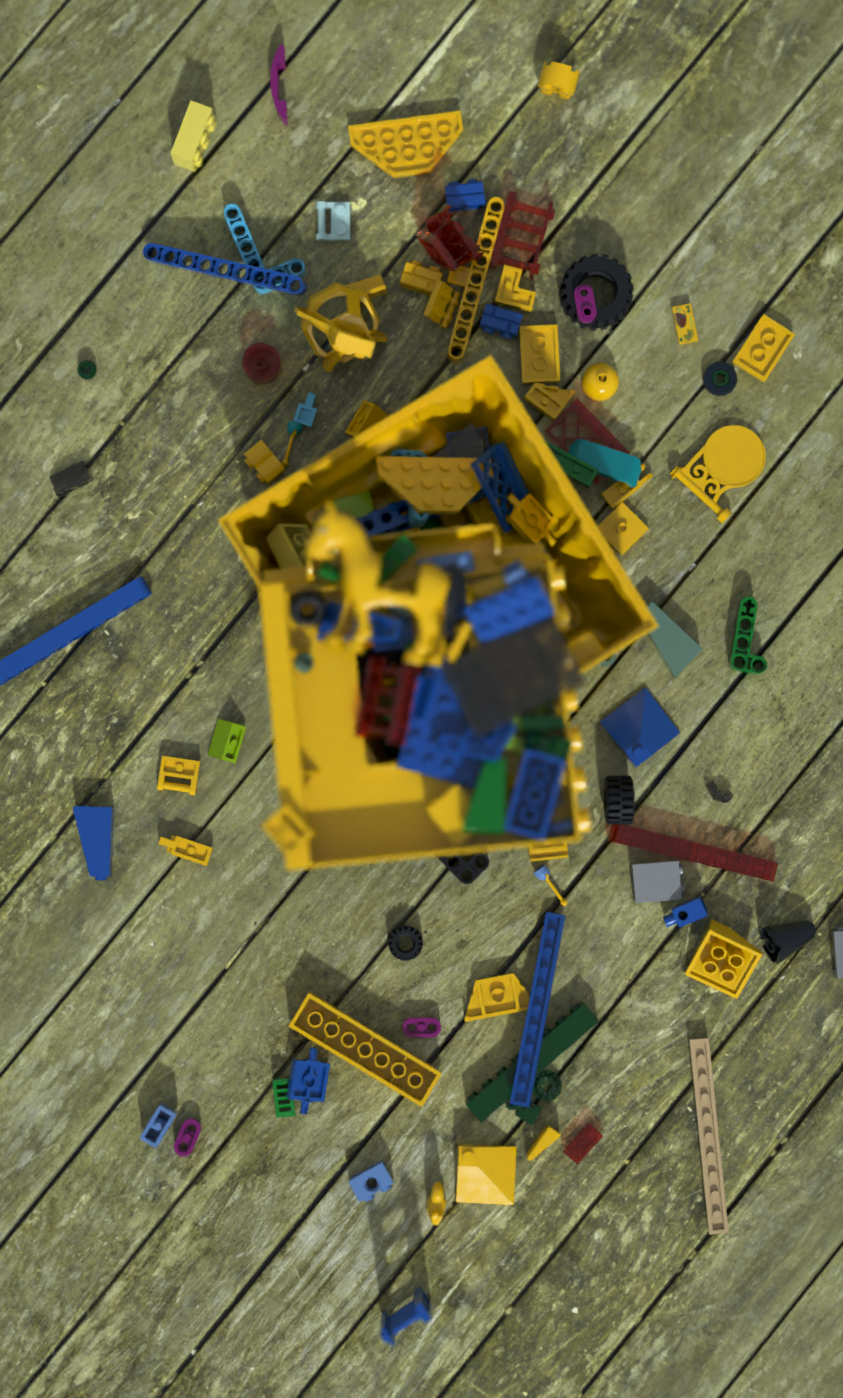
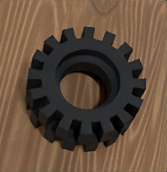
M305 588L303 593L301 590L297 591L298 595L294 593L289 605L290 616L293 618V622H298L300 627L304 624V628H308L309 624H311L312 628L315 627V623L321 624V620H324L326 615V603L323 595L321 596L319 591L315 593V589H311L308 592V588ZM305 603H312L316 608L311 613H303L300 607Z
M404 925L393 930L389 937L388 946L395 958L409 961L420 954L423 947V939L419 931L414 927ZM405 935L413 940L412 948L407 951L400 949L398 946V940Z

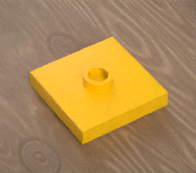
M623 502L597 526L604 539L621 556L649 530Z

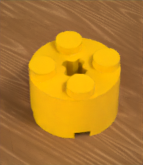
M546 61L542 66L538 87H540L543 94L551 95L553 92L559 94L560 98L569 100L570 96H573L575 93L580 71L576 69V72L571 71V66L558 62H551L550 65H547Z

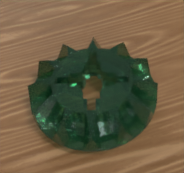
M550 1070L541 1071L535 1077L533 1095L539 1100L546 1102L556 1099L562 1088L559 1076ZM545 1078H547L549 1084L555 1085L548 1089V1094H546L544 1088L538 1087L545 1083Z

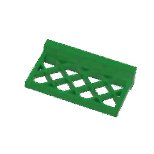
M545 441L566 477L589 489L599 469Z

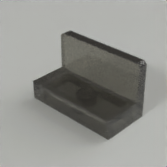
M84 461L50 476L54 486L53 489L59 498L93 482Z

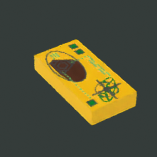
M691 303L672 307L678 344L697 342L698 337Z

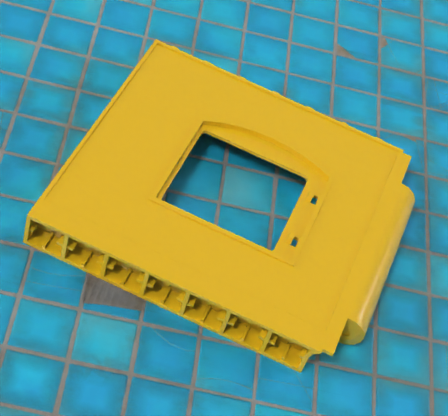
M496 524L368 536L376 554L381 556L403 534L419 548L385 583V585L391 586L392 590L399 591V588L409 589V584L417 581L420 565L416 564V560L472 551L475 572L465 573L467 587L503 574L502 569L518 558L532 578L539 577L556 612L551 616L524 626L531 648L537 654L535 660L540 674L553 678L552 683L555 684L551 694L554 717H563L566 721V725L561 729L555 728L554 730L540 732L566 738L573 742L569 758L565 762L548 825H550V822L557 823L571 819L574 831L559 834L556 838L554 836L544 838V840H535L534 837L506 829L502 835L475 833L455 848L427 812L426 808L428 805L426 803L435 796L439 799L444 795L443 790L450 784L455 786L457 783L398 768V763L367 764L356 653L343 650V646L339 648L322 644L323 641L317 640L321 624L315 623L313 628L311 624L308 625V628H304V624L300 627L298 622H293L289 608L290 599H293L292 595L294 593L298 595L297 591L299 590L303 593L305 588H308V592L311 589H315V593L319 591L321 596L323 595L326 607L328 601L339 604L344 603V593L342 590L343 560L339 548H335L321 558H312L305 551L307 567L264 571L265 581H261V585H259L280 809L290 801L293 805L292 808L310 828L316 831L292 855L288 857L285 854L286 870L581 841V832H590L588 807L578 808L576 792L586 791L584 767L573 768L572 751L582 750L579 726L569 727L568 711L577 710L575 686L565 687L563 672L573 670L571 646L561 647L559 634L561 630H569L567 606L556 605L555 595L556 590H565L563 566H552V558L549 557L548 553H544L543 543L501 547L499 530ZM322 561H327L341 567L340 576L336 582L318 576ZM466 589L464 599L467 605H469L472 601ZM305 603L301 605L300 610L303 613H311L316 607L312 603ZM375 606L369 609V612L401 619L394 612H389L386 606ZM413 614L410 617L412 619L413 640L416 641L419 634V626ZM467 616L453 622L454 632L459 624L462 626L464 623L471 625ZM472 627L470 631L472 633L467 640L470 661L494 667L487 644H481ZM454 636L453 638H448V639H445V640L456 639L457 636ZM373 641L364 642V648L373 647ZM300 653H307L313 658V667L307 673L298 671L294 665V658ZM502 690L498 706L512 720L520 696L506 701ZM540 690L530 693L534 700H539L542 697ZM526 708L524 716H535V711L532 708ZM546 708L545 714L540 713V715H548V709ZM517 729L518 737L525 738L527 729ZM505 748L500 756L501 758H507L506 771L518 780L525 755ZM458 784L471 800L472 794L470 792L473 788ZM515 788L506 797L505 824L509 814ZM286 813L282 816L299 838L305 835Z

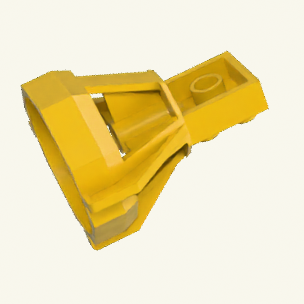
M335 282L309 296L305 309L295 306L294 312L302 317L300 327L314 354L324 358L322 367L327 372H331L338 362L345 364L356 357L364 359L366 356L371 358L375 342H387L388 337L385 333L377 331L380 319L367 293L363 290ZM346 296L347 312L332 320L317 312L319 307L329 299ZM360 301L368 308L372 316L371 330H369L363 316H361ZM312 325L326 333V337L333 349L332 351L326 353L318 346L313 336Z

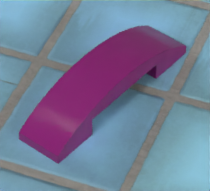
M283 44L277 49L272 62L270 85L276 112L282 123L288 125L286 100L279 101L278 70L286 69L285 47Z

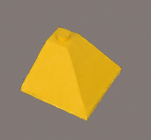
M711 919L692 956L685 975L737 999L763 953L730 927Z
M459 1143L456 1202L514 1205L517 1146Z

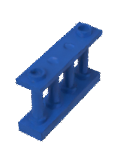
M421 1287L414 1290V1297L410 1303L391 1316H388L386 1311L382 1312L380 1320V1330L382 1332H380V1336L385 1343L389 1342L391 1346L395 1345V1335L417 1319L419 1321L422 1319L424 1323L432 1319L431 1302Z

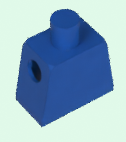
M700 894L672 907V913L663 916L667 927L677 923L680 928L708 916V910ZM685 911L688 916L682 917L680 912Z

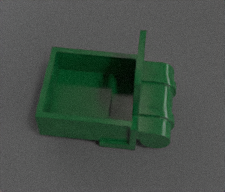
M551 694L547 695L548 715L517 717L519 730L550 731L555 728L561 729L566 725V721L563 717H554Z

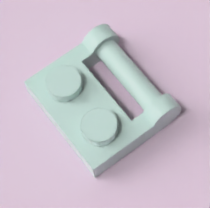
M316 202V209H318L316 241H350V202ZM325 210H331V234L325 233Z

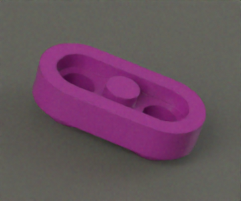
M581 284L574 291V302L579 321L588 324L594 321L597 310L592 288L589 285ZM586 291L587 296H581L580 292ZM584 310H589L591 314L585 315Z
M410 1017L404 1021L402 1029L408 1037H435L441 1031V1024L434 1017ZM431 1023L434 1024L435 1029L429 1030L428 1025ZM409 1024H415V1030H410L408 1028Z
M189 1118L182 1124L174 1143V1151L177 1155L185 1157L193 1151L201 1132V1123L197 1119ZM190 1124L195 1126L194 1131L189 1130L188 1126ZM181 1143H187V1149L181 1148Z

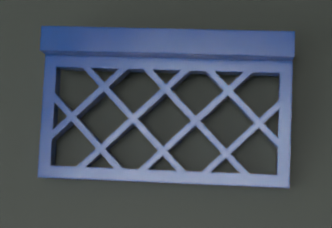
M503 441L488 446L486 452L473 461L471 466L504 533H506L513 526L510 523L507 524L505 518L506 515L509 516L514 508L506 499L507 494L509 496L513 493L521 501L525 495L529 494V491ZM480 463L484 465V472H482L479 466ZM490 468L493 469V477L489 475ZM489 481L492 482V490L489 487ZM498 485L502 486L501 494L498 493ZM497 498L501 499L500 507L497 503ZM506 502L510 503V511L506 510Z

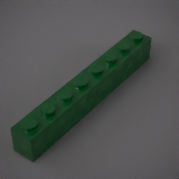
M577 1002L573 1005L566 1017L564 1015L559 1017L554 1022L556 1025L551 1030L549 1028L544 1030L536 1075L599 1022L583 1002L581 1004ZM519 1053L510 1060L512 1063L508 1067L504 1065L496 1072L497 1076L494 1079H487L481 1085L482 1089L477 1093L473 1091L467 1096L466 1106L481 1123L511 1098Z

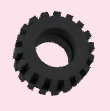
M631 776L606 777L604 782V815L607 824L632 823L634 819V784Z

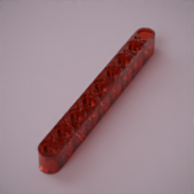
M611 824L608 841L772 882L775 880L778 863L623 824Z

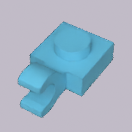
M309 392L305 405L299 403L293 422L312 428L318 410L313 408L317 397L316 394Z

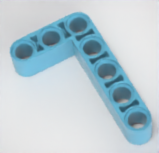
M228 204L224 208V217L243 263L247 265L258 263L260 268L265 269L240 208L236 204ZM231 211L238 213L235 218L228 217V214ZM239 228L245 230L242 235H236L235 231ZM251 246L252 250L245 253L242 251L243 247ZM297 258L269 269L295 275L301 279L306 273L303 261ZM300 266L302 270L299 273H294L292 268ZM264 273L258 275L257 280H263ZM282 279L275 281L276 286L282 283ZM253 286L255 291L259 294H266L273 291L270 289Z

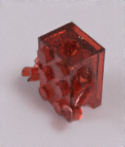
M448 205L442 212L429 217L425 227L416 233L415 236L437 266L454 272L459 266L472 260L478 261L484 252H478L477 250L480 248V245L475 246L472 239L464 235L463 226L458 221L455 222L451 219L456 212L451 213L449 209L452 205Z

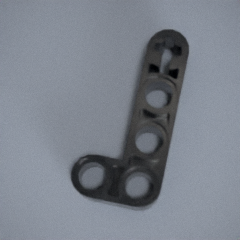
M457 853L435 855L464 884L472 883L489 865V858L483 853L475 854L467 863ZM451 856H456L459 860L458 865L455 867L448 865L447 861ZM478 856H483L486 860L483 867H477L475 864V859ZM464 870L472 872V878L468 881L461 878V873Z

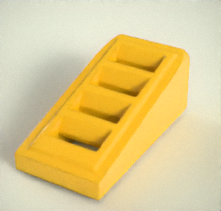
M546 1124L526 1153V1158L529 1161L533 1160L561 1136L560 1132Z

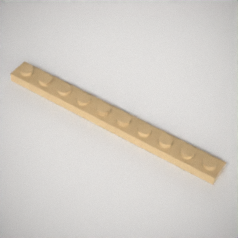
M709 1038L689 1039L708 1234L729 1233Z

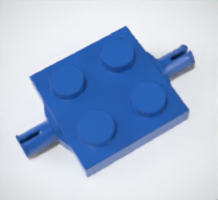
M310 1047L308 1059L292 1060L286 1098L301 1101L300 1114H308L309 1103L315 1101L324 1102L330 1063L316 1060L318 1048Z

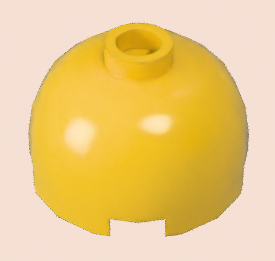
M599 362L592 364L581 377L583 392L594 401L608 400L616 393L619 387L617 371L607 363Z

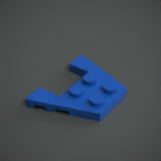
M475 680L466 696L483 706L461 742L443 732L434 748L438 751L497 762L517 730V726L481 684Z

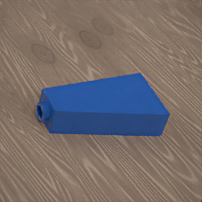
M73 806L89 875L95 876V880H107V877H112L114 807Z

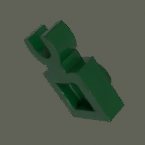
M533 1102L530 1103V1108L505 1104L510 1110H518L515 1115L531 1125L534 1124L542 1107Z

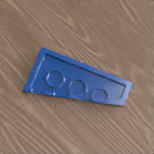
M328 601L325 619L322 620L317 640L323 641L324 635L335 629L342 613L343 604ZM369 612L372 634L366 641H399L404 621ZM356 614L354 616L353 632L345 636L343 641L350 639L356 630Z

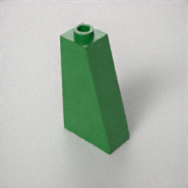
M500 756L497 762L484 760L461 832L502 835L505 831L507 758H501Z

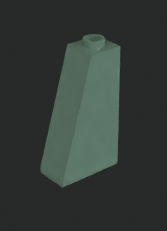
M653 602L649 605L645 603L659 626L647 633L670 674L675 678L697 656L702 648Z

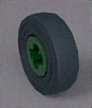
M725 362L711 364L703 375V384L706 390L716 396H725L731 393L737 383L735 369ZM718 374H719V376L723 375V376H724V379H723V382H724V383H721V381H720L719 383L716 382V379H717V376H716V375H718Z

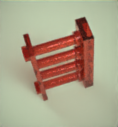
M509 191L489 268L496 270L497 265L501 264L531 271L529 279L533 280L534 274L538 275L541 264L537 262L549 220L553 221L555 209H552V202L549 203L548 210L521 203L516 199L517 193ZM512 210H521L545 217L543 228L514 220L511 217ZM516 228L541 235L538 246L509 238L506 235L507 229ZM511 246L536 253L533 264L504 256L501 253L502 247Z
M370 656L354 736L370 739V734L373 733L387 736L386 743L405 746L420 666L402 662L401 668L384 665L385 659ZM382 673L399 676L397 688L380 685ZM378 693L395 696L393 708L376 705ZM374 713L391 716L389 729L372 725Z

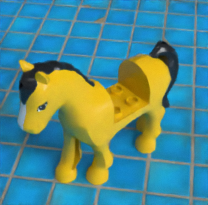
M326 501L325 508L319 510L315 515L314 531L306 543V551L312 558H321L332 549H340L343 560L342 590L344 593V603L337 626L334 630L324 635L322 644L339 648L343 646V650L363 653L364 642L372 634L369 609L375 606H401L411 610L419 619L418 638L413 647L406 651L403 661L419 665L442 666L443 653L446 648L445 639L455 636L453 622L463 604L467 589V578L461 566L449 564L437 567L421 563L414 594H412L410 589L399 588V591L392 590L391 586L379 584V587H376L381 555L376 554L360 520L355 518L352 513L336 509L330 501ZM446 573H450V574H451L450 580H449V577H448V575H447ZM356 614V630L353 636L350 639L346 640L343 645V638L353 632L354 616Z

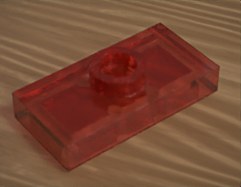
M588 1122L563 1152L578 1165L603 1135Z

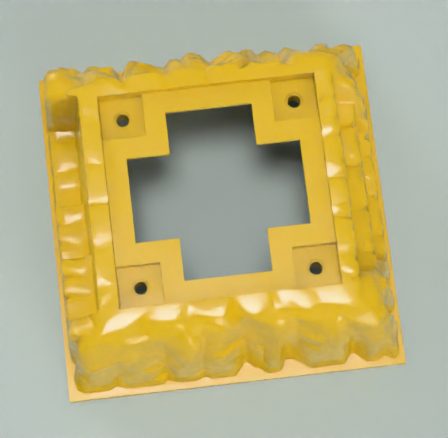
M491 355L218 520L259 587L261 581H265L264 571L281 569L266 540V537L278 524H307L312 534L314 531L315 515L319 510L325 508L326 501H330L333 504L335 499L367 491L370 492L374 510L383 509L388 504L395 502V500L402 501L388 484L381 482L377 478L375 462L377 456L390 457L391 453L395 450L422 451L426 457L450 458L446 433L487 427L490 445L505 442L529 493L555 520L549 533L557 542L550 546L544 538L541 541L552 559H558L555 566H563L565 590L555 591L556 605L567 606L569 630L559 631L561 647L571 646L573 656V670L563 671L564 682H569L659 627ZM499 485L500 491L498 492L501 494L502 486ZM464 507L458 514H444L440 516L446 528L461 527L471 520ZM403 511L401 515H407L408 511ZM469 655L463 658L470 661ZM396 664V667H395V668H391V669H389V670H392V669H393V670H397V669H400L401 666L398 667L397 664ZM360 697L367 764L398 763L399 759L386 757L379 739L394 722L383 719L379 711L369 707Z

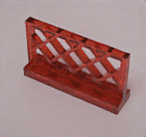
M578 398L545 430L567 453L569 450L566 448V439H591V442H593V439H601L605 447L607 445L611 449L631 454ZM573 410L578 415L577 423H566V415ZM556 425L564 426V437H556L551 430ZM566 426H577V437H566ZM580 426H588L591 429V437H579ZM558 439H564V445ZM601 476L598 480L594 478L593 481L598 486L606 477Z

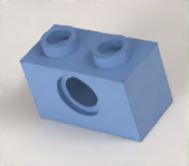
M162 1102L139 1139L157 1148L177 1116L178 1111Z
M381 1160L350 1177L348 1182L359 1202L362 1200L367 1202L375 1197L374 1194L381 1190L383 1193L389 1190L394 1180L384 1161ZM369 1178H375L378 1183L376 1186L370 1187L366 1181Z

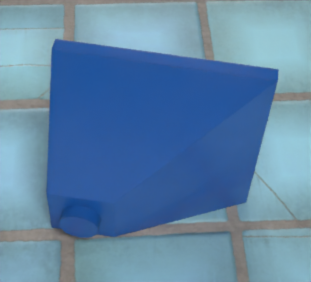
M646 687L600 721L601 725L634 768L647 760L680 733Z

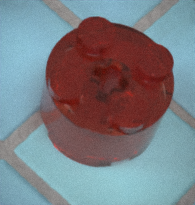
M261 342L252 344L246 349L242 358V366L246 376L257 385L272 383L281 373L282 364L279 353L271 345ZM259 361H263L265 366L261 367Z

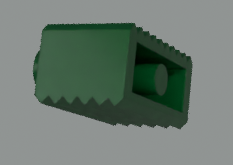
M528 729L523 748L567 760L573 742L566 738Z

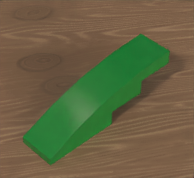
M405 534L381 556L376 587H379V584H385L419 549Z

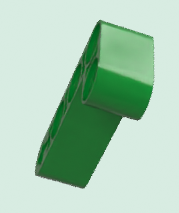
M751 596L743 598L738 603L728 662L729 667L733 671L758 675L766 670L767 662L761 656L750 655L757 612V601ZM748 601L752 608L748 609L747 615L741 616V614L746 613V606H743V604ZM741 620H746L749 623L747 630L741 628ZM739 638L745 640V648L738 647L737 640ZM736 657L742 659L743 665L741 667L735 666L734 659ZM755 660L762 664L760 671L753 668Z

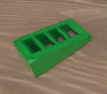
M322 561L318 576L336 582L340 576L341 567L327 561Z
M290 1077L272 1079L276 1118L296 1116L294 1099H290V1103L279 1104V1100H288V1098H286L287 1096H279L278 1093L287 1092L288 1088L278 1089V1085H289ZM291 1107V1111L280 1112V1108Z

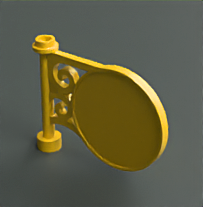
M738 425L725 426L715 431L709 437L705 445L684 468L677 465L670 475H672V479L677 477L719 515L717 520L723 523L732 512L728 508L723 510L717 504V500L726 490L744 487L752 483L761 474L766 460L765 448L761 439L750 429ZM703 454L704 466L697 465L693 469L694 476L698 477L700 475L697 470H702L703 476L701 478H694L690 474V468ZM709 483H713L716 487L715 490L712 489L713 486L708 488L710 494H715L713 499L705 493V487Z

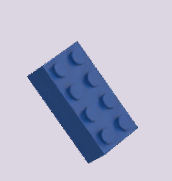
M526 749L505 824L506 830L544 840L564 770L565 759L551 757Z

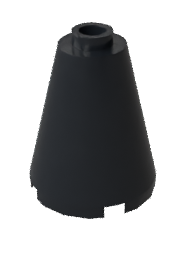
M808 920L766 926L760 930V939L765 941L766 945L763 948L768 958L773 963L777 962L776 964H779L815 937L816 928Z

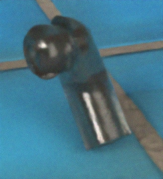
M714 781L705 785L715 801L727 803L733 797L732 792L729 790H718Z

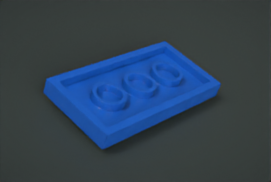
M538 576L464 607V611L481 644L544 619L556 612Z

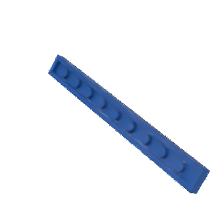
M546 912L510 1099V1104L530 1108L566 917L562 914Z

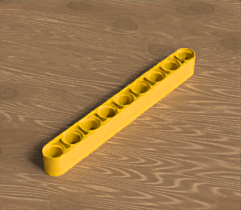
M499 197L491 198L487 204L448 348V358L453 363H459L465 357L504 213L505 204ZM499 205L501 209L499 211H493L491 209V206ZM491 222L494 223L496 227L494 229H488L486 227V224ZM489 241L491 246L485 248L481 245V242ZM484 259L486 264L480 266L476 263V260ZM479 277L481 282L474 284L471 278ZM471 294L476 297V300L469 302L466 297ZM463 313H469L471 315V318L469 320H464L461 318V315ZM458 331H464L466 333V337L458 338L456 336V333ZM459 349L462 354L455 357L451 354V351Z

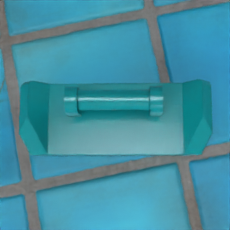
M577 439L570 446L568 453L599 469L598 475L613 479L616 482H624L630 487H636L641 473V460L637 457L584 439Z

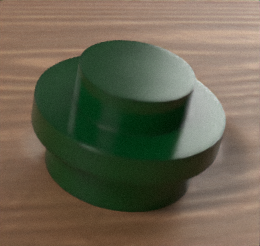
M85 360L78 365L77 371L81 378L89 380L96 375L97 368L93 362Z

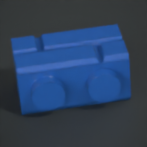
M471 179L465 184H459V182L448 183V186H445L447 212L485 208L483 181L478 182L477 179Z
M486 303L479 328L483 329L482 332L488 335L497 333L505 340L516 339L523 314Z

